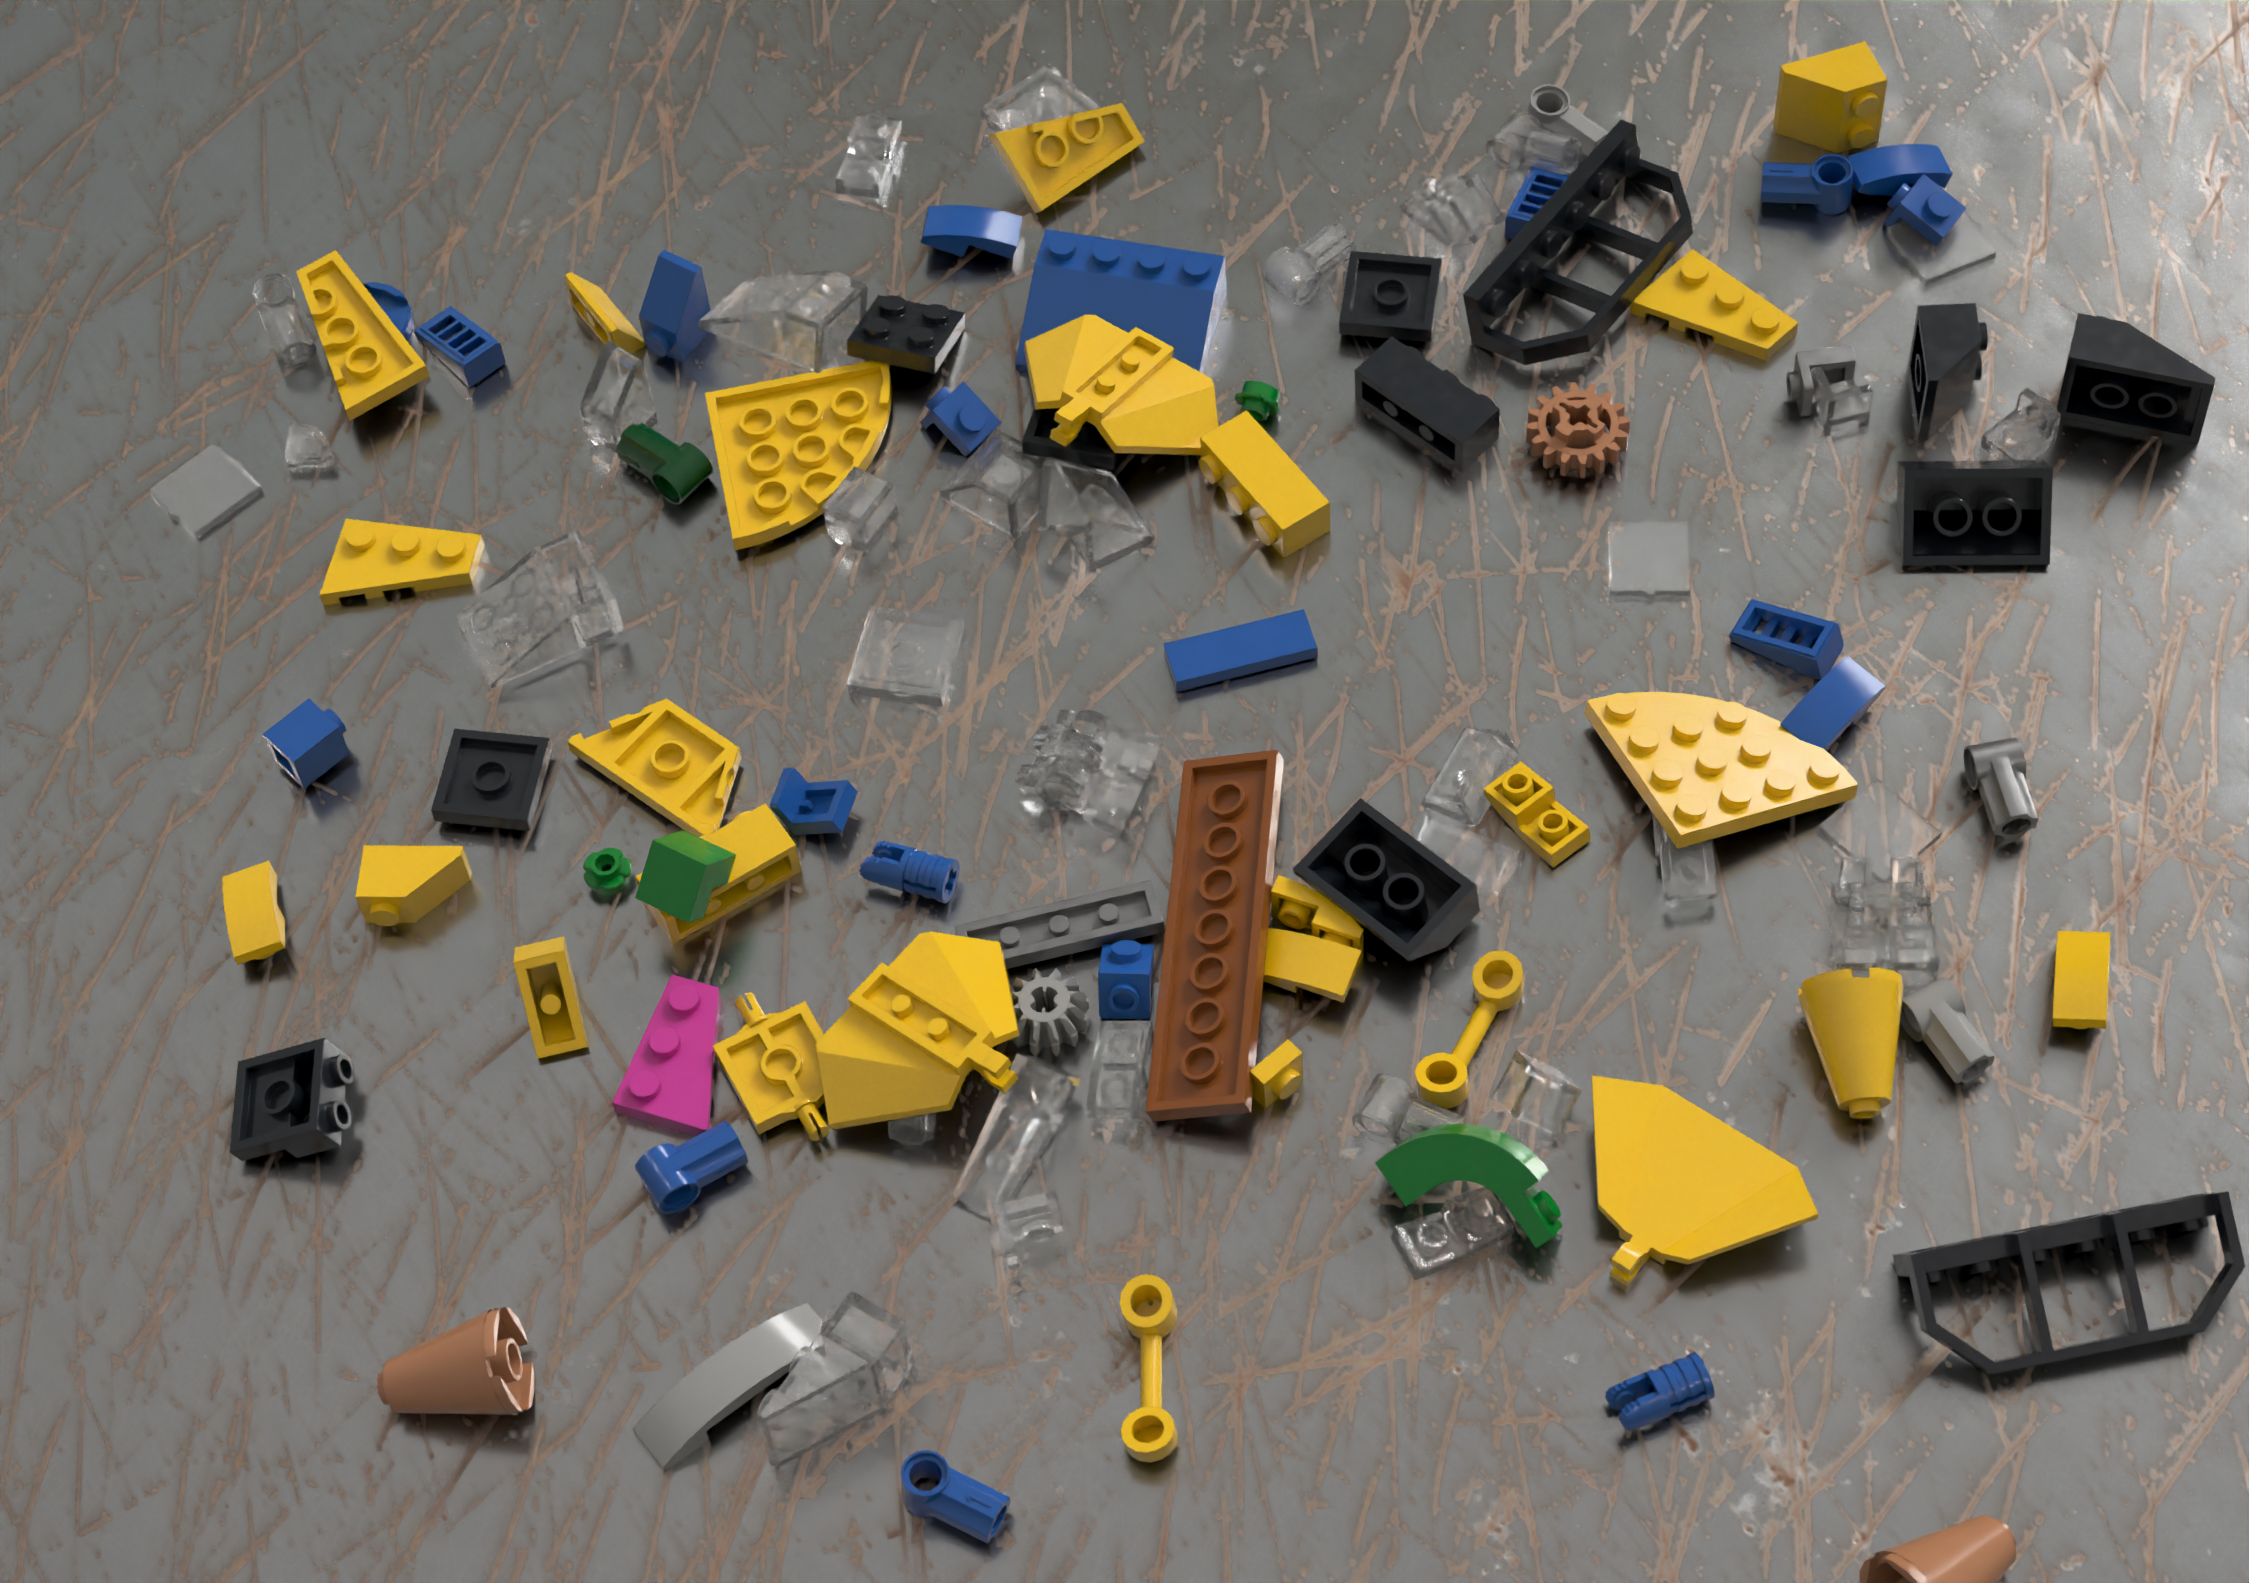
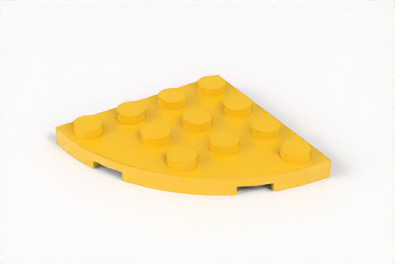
M866 361L705 393L735 551L765 543L804 526L827 511L858 482L881 446L888 426L892 401L889 364Z
M1671 692L1615 693L1590 699L1586 702L1585 716L1677 849L1851 800L1856 796L1858 783L1826 750L1799 740L1780 725V721L1746 708L1737 702H1726L1710 697Z

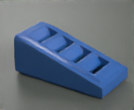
M1533 166L1507 213L1504 238L1512 240L1534 216L1525 212L1536 214L1542 207L1530 202L1544 205L1549 200V196L1537 194L1534 191L1553 195L1570 175Z
M449 306L414 330L415 336L469 388L506 363L501 344L488 332L452 306ZM451 323V325H449L448 327H446L445 329H443L435 335L436 332H438L439 330H441L442 328ZM456 331H460L458 334H456L446 342L443 341L452 334H454ZM466 339H468V341H466L465 343H463L462 345H460L459 347H457L456 349H454V347H456L457 345H459L460 343H462L463 341H465ZM475 347L477 348V349H475L474 351H472L471 353H469L468 355L464 356V354H466L467 352H469V351L472 350L473 348H475Z
M1754 599L1750 600L1729 634L1732 642L1818 680H1821L1831 670L1844 646L1839 623ZM1762 620L1768 622L1761 634L1755 633ZM1779 629H1784L1780 638L1776 639L1775 636ZM1799 636L1803 638L1799 645L1794 644Z

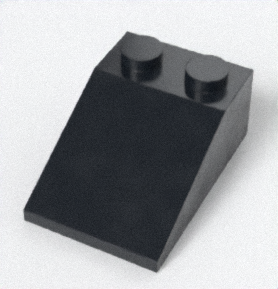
M2078 313L2055 416L2198 444L2216 378L2127 322L2112 320L2103 316Z

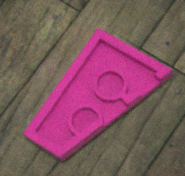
M671 975L612 1101L615 1113L694 1136H698L711 1129V1099L714 1097L715 1084L713 1078L715 1053L712 1045L718 1043L721 995L718 987Z

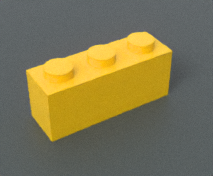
M1247 410L1200 437L1201 459H1199V467L1204 477L1211 484L1217 483L1224 490L1233 510L1239 515L1244 513L1253 523L1257 536L1265 545L1269 546L1272 544L1280 555L1285 558L1330 531V502Z
M766 803L752 811L740 813L731 823L710 835L699 837L736 854L728 883L712 889L704 918L687 923L643 902L672 945L802 871L796 844ZM642 873L635 876L638 886L641 880Z

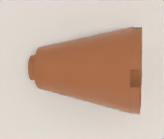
M508 1307L492 1308L387 1360L384 1363L382 1373H379L377 1376V1390L381 1401L385 1405L389 1404L396 1413L516 1415L523 1412V1410H528L532 1406L535 1392L533 1362H522L519 1346L527 1345L528 1341L518 1317Z
M1979 1515L1875 1553L1864 1561L1859 1571L1860 1583H1998L2016 1559L2015 1537L2011 1529L2004 1522L1988 1515Z

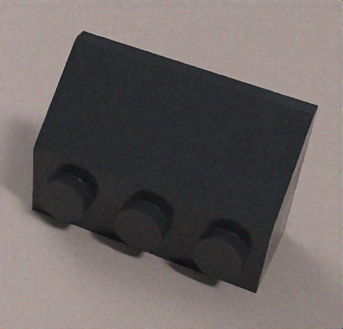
M2044 460L1898 461L1897 519L1902 566L2050 565L2053 468Z
M1361 798L1293 868L1294 874L1408 961L1447 947L1480 912L1477 886L1474 882Z

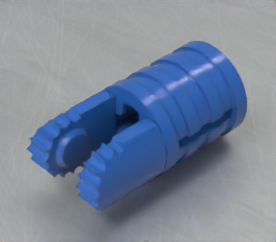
M879 841L873 848V855L871 857L868 856L860 865L859 871L863 879L898 891L910 892L916 896H923L931 900L936 899L942 903L949 902L953 896L960 870L959 861L956 859L945 858L938 854L933 855L927 851H919L916 848L890 843L889 841Z
M1693 1352L1683 1359H1676L1670 1364L1659 1366L1656 1370L1651 1369L1617 1385H1613L1611 1388H1608L1604 1396L1612 1409L1621 1411L1619 1413V1420L1626 1431H1634L1667 1418L1672 1413H1679L1686 1410L1687 1407L1696 1406L1704 1400H1711L1715 1397V1391L1704 1362L1696 1352Z

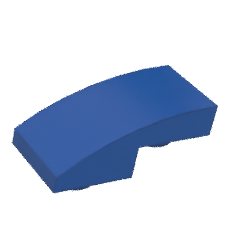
M1891 145L1847 156L1853 167V184L1857 192L1868 196L1884 195L1893 197L1904 182L1914 185L1923 174L1941 188H1945L1953 174L1938 145Z
M977 206L928 207L925 215L920 243L964 257L968 245H971L989 253H995L1012 259L1018 247L1022 216Z
M1846 656L1805 695L1780 725L1799 740L1827 751L1850 723L1853 725L1857 723L1886 689V686L1850 657Z

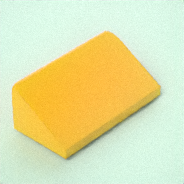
M572 272L565 275L564 280L571 306L615 359L620 361L645 346L644 339L601 288Z

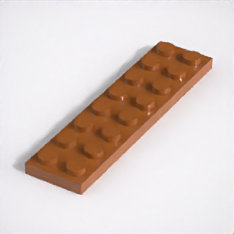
M1278 749L1187 760L1183 763L1146 1113L1152 1121L1251 1113L1254 1080L1250 1070L1256 1065L1284 759Z

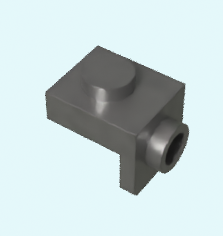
M1853 346L1824 347L1818 350L1796 352L1794 371L1787 372L1786 386L1789 400H1797L1800 416L1811 415L1813 394L1852 390L1856 364Z

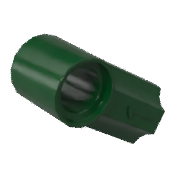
M632 423L622 432L620 442L616 447L619 459L649 477L657 491L668 501L680 505L713 473L711 462L695 445L684 442L681 446H678L644 423L639 425Z

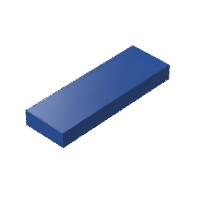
M1304 609L1164 643V654L1177 692L1318 657L1317 645Z

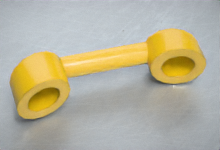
M1496 950L1488 952L1480 957L1474 965L1472 981L1475 998L1479 1003L1452 1053L1431 1054L1424 1057L1417 1064L1415 1074L1419 1096L1425 1103L1434 1108H1453L1462 1104L1468 1098L1470 1086L1467 1067L1496 1013L1511 1008L1517 1004L1523 995L1525 984L1522 964L1515 955L1508 951Z
M1143 1274L1134 1277L1126 1283L1121 1291L1119 1302L1127 1328L1134 1336L1140 1339V1408L1131 1412L1125 1418L1121 1427V1436L1124 1446L1131 1457L1143 1462H1154L1170 1455L1178 1441L1174 1420L1167 1411L1162 1409V1338L1169 1334L1176 1324L1177 1309L1171 1289L1166 1282L1156 1275Z

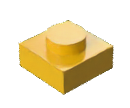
M1288 1039L1250 1070L1254 1080L1253 1098L1265 1109L1278 1098H1288L1297 1090L1302 1082V1051Z

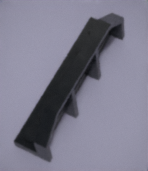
M1620 120L1463 294L1472 344L1523 365L1588 352L1693 234L1692 217L1679 173L1640 159L1641 149L1638 144L1635 124ZM1626 176L1671 193L1679 219L1659 242H1655L1589 215L1602 201L1610 197L1614 187ZM1573 233L1642 260L1612 296L1543 269L1550 259L1555 258L1559 254L1563 244ZM1529 286L1596 313L1583 329L1529 341H1521L1490 328L1497 318H1501L1506 313L1509 305L1521 291Z
M2229 1191L2199 1193L1893 1255L1897 1276L1910 1277L1921 1331L1985 1374H1997L2204 1332L2245 1268ZM2215 1215L2225 1265L2188 1322L2149 1329L2130 1242L2157 1237L2155 1227L2175 1223L2177 1232L2209 1227L2208 1216ZM2110 1236L2131 1333L2053 1349L2034 1262L2053 1258L2051 1251L2053 1247L2071 1244L2073 1253L2104 1248L2103 1237ZM2015 1255L2036 1352L1992 1361L1937 1324L1928 1283L1948 1279L1946 1269L1966 1265L1968 1274L2000 1269L1998 1258Z

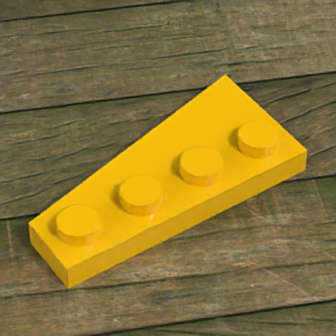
M336 250L296 271L349 421L429 377L426 364Z

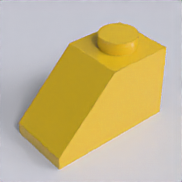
M364 845L355 897L366 923H375L381 926H393L397 923H416L471 881L472 871L463 846Z
M562 936L515 947L513 963L537 1059L588 1047L576 982L565 937Z

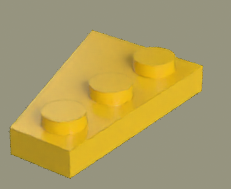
M1123 103L988 135L1034 213L1044 210L1145 142Z
M1691 249L1644 289L1630 305L1631 314L1646 318L1647 314L1669 321V327L1682 332H1685L1687 328L1711 335L1716 344L1765 361L1797 335L1798 322L1694 249Z
M345 519L319 594L323 606L339 604L340 597L364 594L366 599L384 597V591L411 587L415 592L473 584L485 547L482 535Z

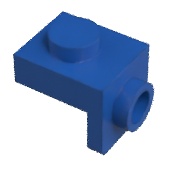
M1923 174L1912 188L1904 182L1888 201L1887 205L1893 211L1883 224L1891 228L1901 218L1937 246L1967 208Z
M964 381L952 392L945 386L925 404L930 413L920 421L925 429L934 423L964 456H967L1002 423Z
M794 767L784 768L771 799L770 808L794 835L843 832L858 791L848 780L808 783Z
M1121 940L1114 944H1103L1098 970L1099 1016L1101 1018L1148 1019L1150 1017V987L1154 967V945L1140 944L1132 940Z

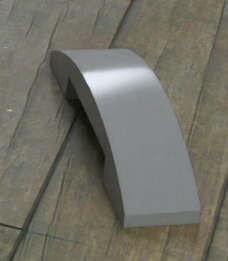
M808 1303L780 1313L748 1330L700 1363L651 1407L635 1425L633 1432L664 1472H666L709 1440L706 1432L708 1429L788 1371L792 1370L796 1376L801 1374L840 1345L839 1340Z

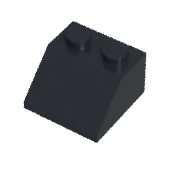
M1976 303L1918 305L1908 362L1918 440L1929 439L1970 400L1973 382L1981 380L1982 359L1979 351L1987 350L1988 331L1986 322L1978 321Z

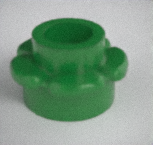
M1250 380L1244 383L1241 393H1236L1235 401L1242 405L1241 413L1247 410L1255 420L1264 421L1267 420L1268 415L1278 414L1279 404L1277 402L1280 392L1267 383Z
M605 848L602 851L590 854L583 865L586 871L583 875L585 883L602 895H614L622 891L627 886L632 872L630 859L624 858L623 852L616 848ZM606 866L611 867L608 871H602Z

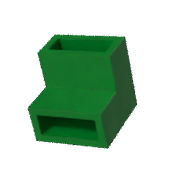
M684 830L652 840L635 898L687 923L704 918L712 889L728 883L736 854Z

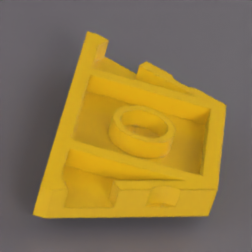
M667 698L644 707L639 713L626 714L609 721L610 729L585 739L579 733L567 741L571 753L686 832L700 837L710 835L720 828L740 765V749Z

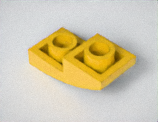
M1521 761L1483 788L1485 797L1505 822L1531 849L1553 868L1591 840L1589 827L1556 801L1554 787Z
M266 861L223 876L222 890L225 918L233 958L237 965L253 959H264L273 955L276 951L285 949V918L277 905V875L271 863Z
M1278 875L1271 890L1272 917L1279 919L1283 924L1291 928L1311 929L1312 936L1361 950L1362 961L1364 956L1363 929L1359 924L1322 894L1297 881Z
M1268 928L1263 982L1294 993L1297 992L1299 987L1344 1003L1361 961L1362 951L1307 934Z
M2057 931L2053 1027H2071L2074 1029L2107 1027L2111 932Z

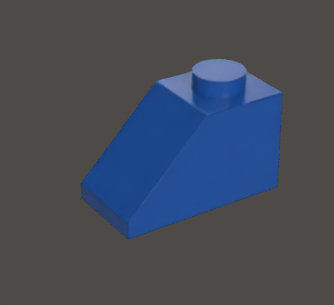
M664 249L658 255L638 316L645 346L659 356H668L683 363L714 327L702 268Z

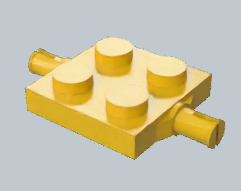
M745 993L747 1004L742 995L739 996L735 1001V1006L741 1013L746 1025L735 1035L712 1046L717 1060L758 1134L788 1120L799 1118L811 1141L820 1140L817 1129L822 1138H824L830 1132V1128L818 1110L825 1103L816 1052V1042L824 1033L807 1003L804 1001L783 1012L765 1015L754 993Z

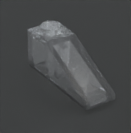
M1018 1053L1010 1070L1016 1072L1019 1079L1006 1093L999 1092L952 1196L998 1220L1004 1215L1060 1126L1081 1079L1038 1057Z

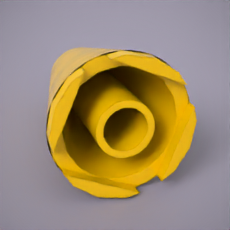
M1869 968L1870 977L1866 978L1852 977L1851 969L1835 970L1808 978L1801 983L1802 989L1798 988V1000L1836 1104L1840 1110L1849 1111L1850 1117L1854 1119H1867L1882 1114L1881 1108L1891 1103L1904 989L1902 975L1894 970Z

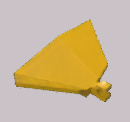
M1083 315L1025 341L1024 345L1035 409L1060 408L1055 413L1054 418L1060 424L1057 428L1051 430L1050 439L1065 447L1073 441L1082 425L1087 421L1097 428L1114 453L1201 455L1200 437L1218 427L1213 380L1173 358L1174 347L1137 327L1127 333L1096 315Z
M937 932L919 933L889 966L881 962L847 998L851 1006L816 1042L828 1123L832 1130L949 1111L955 1103L966 1076L972 1069L978 1071L992 1086L1006 1093L1019 1078L1016 1072L1008 1069L1012 1065L1010 1059L992 1048L1018 1037L1020 1034L1000 942Z
M1592 1075L1598 1209L1619 1230V1238L1626 1241L1611 1260V1264L1614 1265L1610 1270L1612 1278L1628 1287L1649 1257L1663 1265L1667 1260L1689 1265L1818 1219L1819 1213L1797 1166L1663 1085Z

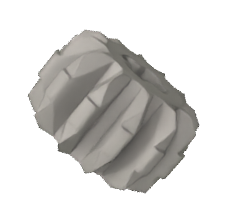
M1034 968L1030 982L1016 977L1013 984L1014 992H1011L1020 1036L1012 1040L1017 1048L1029 1044L1030 1051L1035 1057L1041 1052L1043 1047H1050V1051L1057 1057L1060 1052L1061 1043L1076 1048V1044L1079 1041L1078 1032L1087 1031L1089 1025L1088 1015L1086 1014L1089 1009L1088 997L1085 995V992H1080L1079 983L1075 977L1062 981L1061 973L1057 968L1054 969L1049 977H1042L1041 973Z

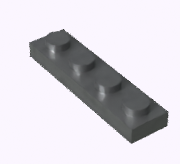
M1152 880L955 925L957 936L1000 942L1006 969L1103 947V944H1114L1121 940H1132L1165 932L1164 920Z

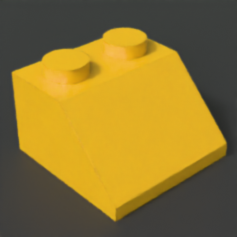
M1866 41L1780 66L1773 126L1777 134L1834 153L1853 148H1862L1870 143L1879 141L1888 79Z

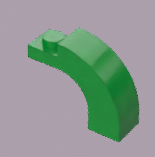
M1473 1124L1435 1126L1403 1140L1375 1162L1405 1207L1442 1183L1469 1181L1488 1188L1503 1201L1535 1248L1553 1238L1563 1226L1558 1219L1561 1217V1212L1554 1199L1545 1190L1539 1192L1534 1185L1549 1171L1548 1168L1529 1148L1509 1135L1495 1129Z

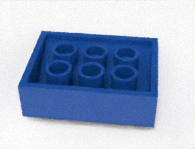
M1046 229L1034 264L1016 357V370L1028 372L1024 353L1025 341L1083 315H1096L1127 333L1135 327L1174 347L1173 358L1203 373L1227 292L1225 256Z

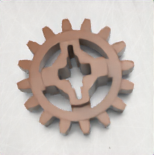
M1571 382L1569 392L1565 393L1557 386L1552 387L1551 399L1541 395L1538 396L1537 408L1529 409L1526 442L1531 443V455L1533 457L1543 455V467L1546 469L1552 467L1555 463L1560 465V475L1565 476L1570 468L1577 469L1580 478L1585 477L1586 469L1593 467L1599 474L1603 473L1605 460L1616 465L1619 462L1620 451H1626L1628 447L1630 418L1624 417L1625 405L1623 403L1612 405L1613 393L1610 391L1603 393L1601 396L1596 395L1595 384H1590L1586 391H1579L1576 382ZM1605 424H1606V426H1607V428H1608V430H1609V433H1608V434H1607L1606 432H1604V431H1605ZM1548 426L1551 427V436L1547 431Z

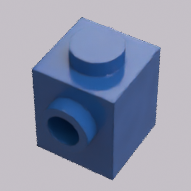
M309 698L263 733L274 761L304 789L350 753L343 737V733L347 729L342 720L330 708L323 712Z

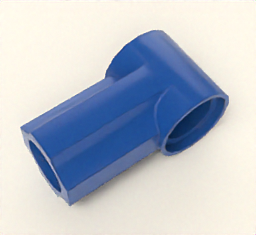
M1838 154L1821 156L1813 164L1764 162L1761 202L1812 204L1814 209L1822 214H1840L1849 208L1852 201V164L1847 158Z
M725 1120L677 1147L670 1143L653 1147L638 1159L635 1171L661 1213L671 1214L689 1206L697 1199L702 1187L748 1163V1158L734 1129Z
M930 1450L918 1451L911 1454L903 1463L901 1469L902 1496L907 1510L923 1518L936 1517L986 1543L995 1537L1010 1506L1009 1496L950 1468L946 1459L937 1452ZM926 1477L933 1478L939 1482L936 1488L927 1491L919 1490L913 1486L917 1480Z

